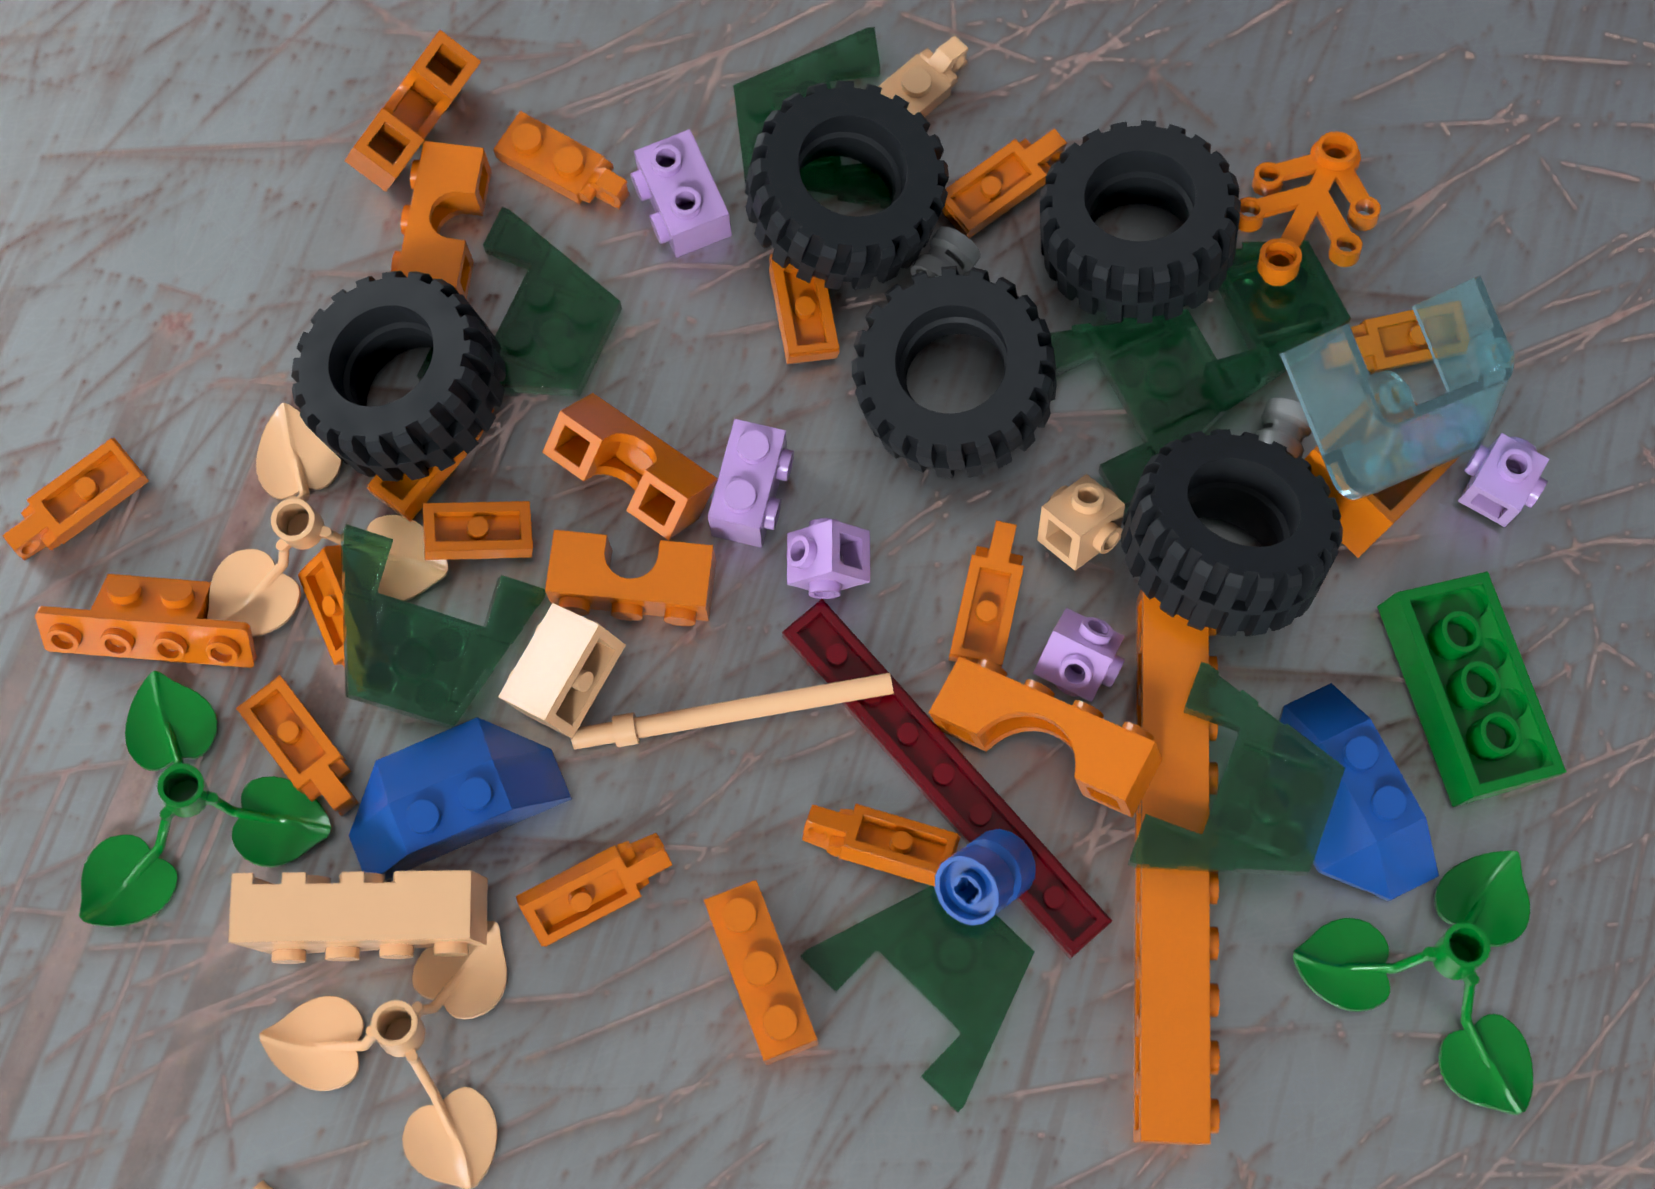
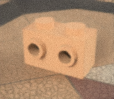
M552 603L544 619L537 626L533 638L516 667L509 674L507 682L498 697L524 715L573 739L626 644L600 624Z

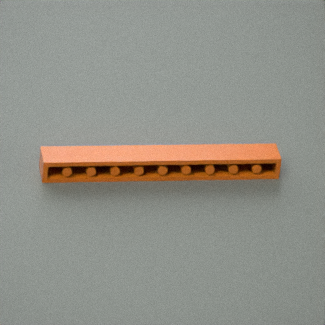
M1140 590L1137 597L1136 725L1146 729L1154 736L1153 741L1157 744L1162 761L1135 812L1133 1143L1203 1146L1211 1144V1133L1218 1134L1220 1127L1218 1098H1210V1075H1218L1220 1066L1219 1042L1217 1040H1210V1017H1218L1220 1004L1218 983H1210V960L1217 961L1219 955L1218 927L1210 926V904L1216 905L1219 896L1218 872L1210 871V849H1217L1219 823L1217 816H1209V795L1217 794L1219 779L1217 762H1209V741H1216L1218 734L1217 709L1209 708V688H1216L1218 679L1217 656H1209V636H1215L1216 629L1204 627L1200 631L1188 626L1189 620L1177 614L1172 618L1160 609L1161 602L1155 597L1149 599Z

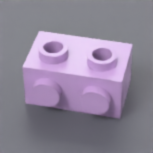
M690 129L634 151L637 171L630 173L634 187L641 202L650 199L656 213L649 215L657 239L660 244L669 241L676 258L732 236L729 212Z
M734 419L708 514L711 536L760 548L763 547L767 529L775 530L778 522L781 499L776 498L780 480L788 481L794 459V450L787 449L786 430Z

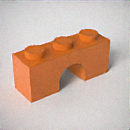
M439 30L396 91L353 146L344 161L386 192L481 61L442 30Z
M430 141L423 142L420 159H414L411 165L410 185L414 191L411 205L405 204L402 210L401 233L404 235L401 251H395L393 254L391 272L402 271L406 277H408L409 272L414 271L430 274L433 279H443L451 284L467 300L474 260L466 240L446 238L439 233L442 226L452 217L464 214L483 216L492 173L484 148Z
M594 393L560 410L542 453L582 481H586L594 475L604 474L614 476L626 482L635 491L626 511L667 540H670L700 518L718 481V478Z
M554 530L545 592L551 604L554 603L580 616L589 615L590 609L611 611L610 615L612 617L626 621L642 620L643 615L662 616L666 623L677 626H693L696 620L709 621L716 569V556L713 545L660 540L658 558L654 567L641 577L623 578L610 569L613 550L607 535Z
M757 880L705 899V906L766 1066L817 1046L818 1039Z

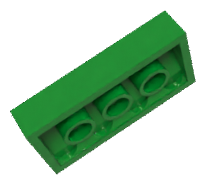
M1488 571L1396 592L1377 606L1453 808L1567 773Z

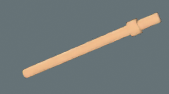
M891 674L873 675L636 717L634 712L614 715L611 722L579 727L571 741L574 750L616 743V746L619 748L640 744V738L891 695L894 694Z

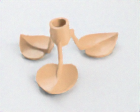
M282 403L275 410L264 429L256 459L257 476L262 487L273 498L284 500L274 508L271 515L272 529L280 537L276 543V548L279 550L278 563L275 565L274 560L267 553L257 549L236 551L226 557L216 569L211 581L207 619L246 622L251 626L253 637L270 633L283 626L294 615L301 598V590L298 583L288 575L283 574L289 565V549L291 547L300 550L309 549L317 545L322 538L335 542L353 552L363 554L356 565V578L369 596L385 603H401L417 597L446 577L449 565L447 560H425L423 526L414 520L409 522L403 516L386 515L371 521L365 534L366 545L355 542L326 527L321 515L307 503L310 499L309 489L321 490L332 484L339 474L342 460L306 426L298 410L287 403Z
M487 921V945L468 946V955L435 956L434 948H426L414 966L412 983L418 994L433 1001L429 1004H421V1002L416 1001L409 1005L404 1001L392 1000L382 1004L374 1012L371 1025L366 1028V1036L363 1040L360 1039L364 1032V1021L360 1012L349 1001L337 996H323L311 999L299 1005L279 1022L266 1028L259 1034L261 1044L274 1065L295 1083L315 1091H331L352 1082L359 1071L357 1051L368 1050L375 1040L378 1041L388 1054L394 1057H406L433 1105L423 1106L414 1111L405 1125L402 1137L403 1150L410 1164L420 1174L430 1180L461 1189L475 1188L487 1174L495 1156L498 1137L497 1121L491 1105L483 1095L469 1087L458 1088L443 1100L419 1058L417 1051L425 1039V1026L420 1019L422 1015L435 1014L444 1006L447 1012L457 1019H473L489 1012L502 998L507 985L508 970L500 928L495 921Z

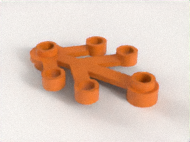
M1343 132L1326 133L1314 143L1309 155L1280 163L1264 162L1255 168L1252 188L1258 195L1263 197L1240 199L1241 208L1238 229L1243 232H1255L1262 227L1264 218L1295 210L1281 238L1271 239L1261 247L1257 269L1266 283L1272 286H1283L1298 275L1302 259L1300 247L1316 216L1331 241L1328 253L1329 259L1340 267H1350L1358 262L1363 246L1362 240L1358 235L1351 232L1329 191L1334 181H1336L1350 203L1347 222L1352 228L1359 231H1368L1377 225L1381 206L1376 199L1369 196L1356 173L1359 168L1361 154L1357 142L1350 135ZM1314 174L1308 185L1280 192L1283 181ZM1262 178H1271L1274 181H1265ZM1364 211L1369 213L1370 215H1362L1358 212ZM1243 213H1252L1255 216L1248 217L1243 215ZM1340 247H1347V248L1351 249L1352 251H1348V252H1347V251H1343V250H1341V249H1339V248H1340Z

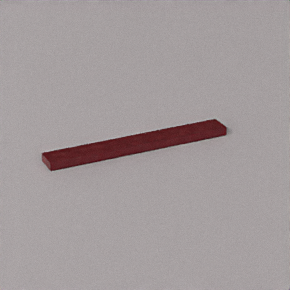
M823 599L818 601L782 632V637L824 684L889 673ZM892 675L891 680L894 694L842 703L967 845L986 831L995 829L1010 831L1023 839L1032 851L1036 863V875L1031 888L1016 900L1069 959L1075 956L1112 922V919Z

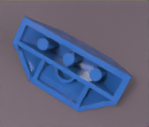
M1332 683L1284 705L1281 710L1265 775L1318 873L1352 887L1375 894L1374 896L1386 901H1390L1439 877L1426 817L1371 718Z
M476 717L376 760L351 827L349 838L362 871L385 875V880L392 878L393 873L396 871L413 869L572 800V797L551 748Z

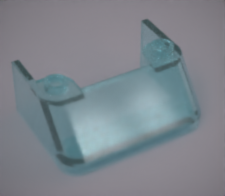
M1481 275L1412 306L1447 391L1446 394L1419 405H1415L1408 384L1396 373L1385 370L1373 375L1369 374L1349 323L1280 354L1335 488L1344 497L1357 500L1372 495L1476 450L1480 444L1484 443L1513 373L1515 355L1511 344L1507 341Z

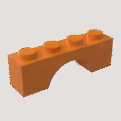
M959 656L929 710V714L942 732L986 752L1004 738L1020 732L1037 731L1056 736L1074 751V778L1082 795L1133 818L1162 761L1157 744L1153 741L1154 736L1149 731L1130 722H1124L1122 727L1103 719L1104 715L1101 711L1083 701L1075 700L1073 705L1056 699L1054 698L1055 693L1051 689L1037 681L1027 679L1022 684L1006 677L1007 672L1003 668L986 659H979L977 663H974Z

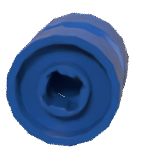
M1002 829L986 831L940 864L935 875V891L939 903L951 917L961 923L968 925L984 924L1031 888L1036 875V863L1032 851L1023 839L1010 831Z

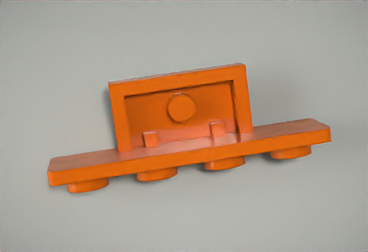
M107 574L91 610L40 606L35 614L43 646L49 652L252 668L257 659L251 626L248 623L206 619L209 610V591L211 582Z

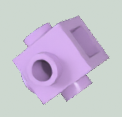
M1501 433L1489 448L1480 444L1464 469V472L1471 475V478L1458 502L1505 527L1521 512L1524 505L1532 508L1542 494L1548 481L1540 476L1549 458L1538 453L1535 446L1527 440L1519 437H1509Z
M820 518L811 520L809 527L787 533V585L809 590V596L813 598L833 599L841 596V590L870 582L869 530L842 523L836 519Z
M1066 608L1056 624L1033 674L1054 683L1060 691L1067 695L1082 697L1092 702L1101 684L1109 688L1112 687L1125 661L1124 658L1116 655L1125 636L1113 631L1112 627L1103 620L1094 617H1084Z

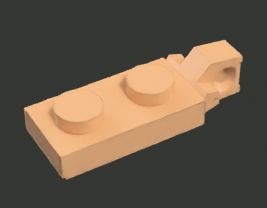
M955 35L938 47L935 53L926 48L920 54L912 57L878 86L882 88L880 94L891 99L897 94L909 102L907 110L915 115L917 112H920L926 117L951 96V88L958 82L959 78L955 73L967 64L966 56L969 48Z

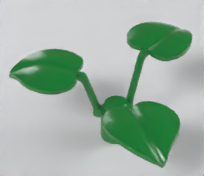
M152 671L138 689L130 706L125 726V741L129 754L143 769L159 771L168 767L162 772L157 783L158 794L165 807L159 813L161 820L156 842L151 850L143 839L134 835L113 836L100 842L89 854L83 867L79 917L83 922L96 926H127L156 915L170 902L176 891L178 874L172 864L158 857L165 849L171 821L174 816L182 818L193 817L201 813L207 805H212L227 815L238 818L232 829V841L236 850L248 862L257 866L271 868L294 862L328 838L332 830L329 818L317 799L311 802L304 793L302 794L295 788L290 780L281 777H261L247 783L241 794V808L229 804L221 799L217 793L209 792V788L200 771L196 767L184 763L183 759H197L209 751L218 732L216 714L209 702L199 693L173 681L159 671Z
M1497 851L1481 854L1454 866L1443 876L1435 891V909L1442 920L1453 926L1442 935L1433 947H1426L1422 952L1394 963H1386L1389 956V946L1383 934L1369 922L1355 918H1341L1323 925L1307 941L1293 951V962L1306 985L1324 1001L1348 1011L1363 1012L1384 1004L1390 994V983L1387 974L1399 973L1426 961H1432L1437 971L1444 977L1452 980H1463L1464 991L1460 1022L1464 1030L1450 1033L1441 1043L1438 1059L1441 1075L1448 1087L1456 1095L1469 1103L1512 1115H1519L1527 1110L1533 1091V1066L1529 1047L1522 1033L1511 1021L1498 1014L1486 1015L1475 1024L1472 1021L1475 987L1480 981L1475 971L1489 957L1490 947H1499L1514 942L1523 934L1529 922L1530 899L1523 879L1521 859L1518 851Z

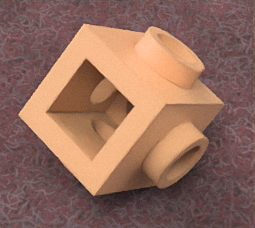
M1085 474L1069 487L1064 485L1057 489L1049 501L1042 506L1037 541L1076 571L1097 554H1106L1117 545L1123 530L1121 525L1125 503L1111 489L1103 487L1089 475Z

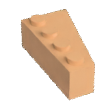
M472 870L396 871L393 873V881L385 882V875L364 871L342 872L339 875V883H331L330 877L307 875L306 872H282V884H273L256 878L254 873H232L228 942L272 954V963H305L306 953H325V960L357 961L360 960V951L379 950L380 958L407 959L414 957V948H434L435 956L468 955V946L487 945L488 878Z

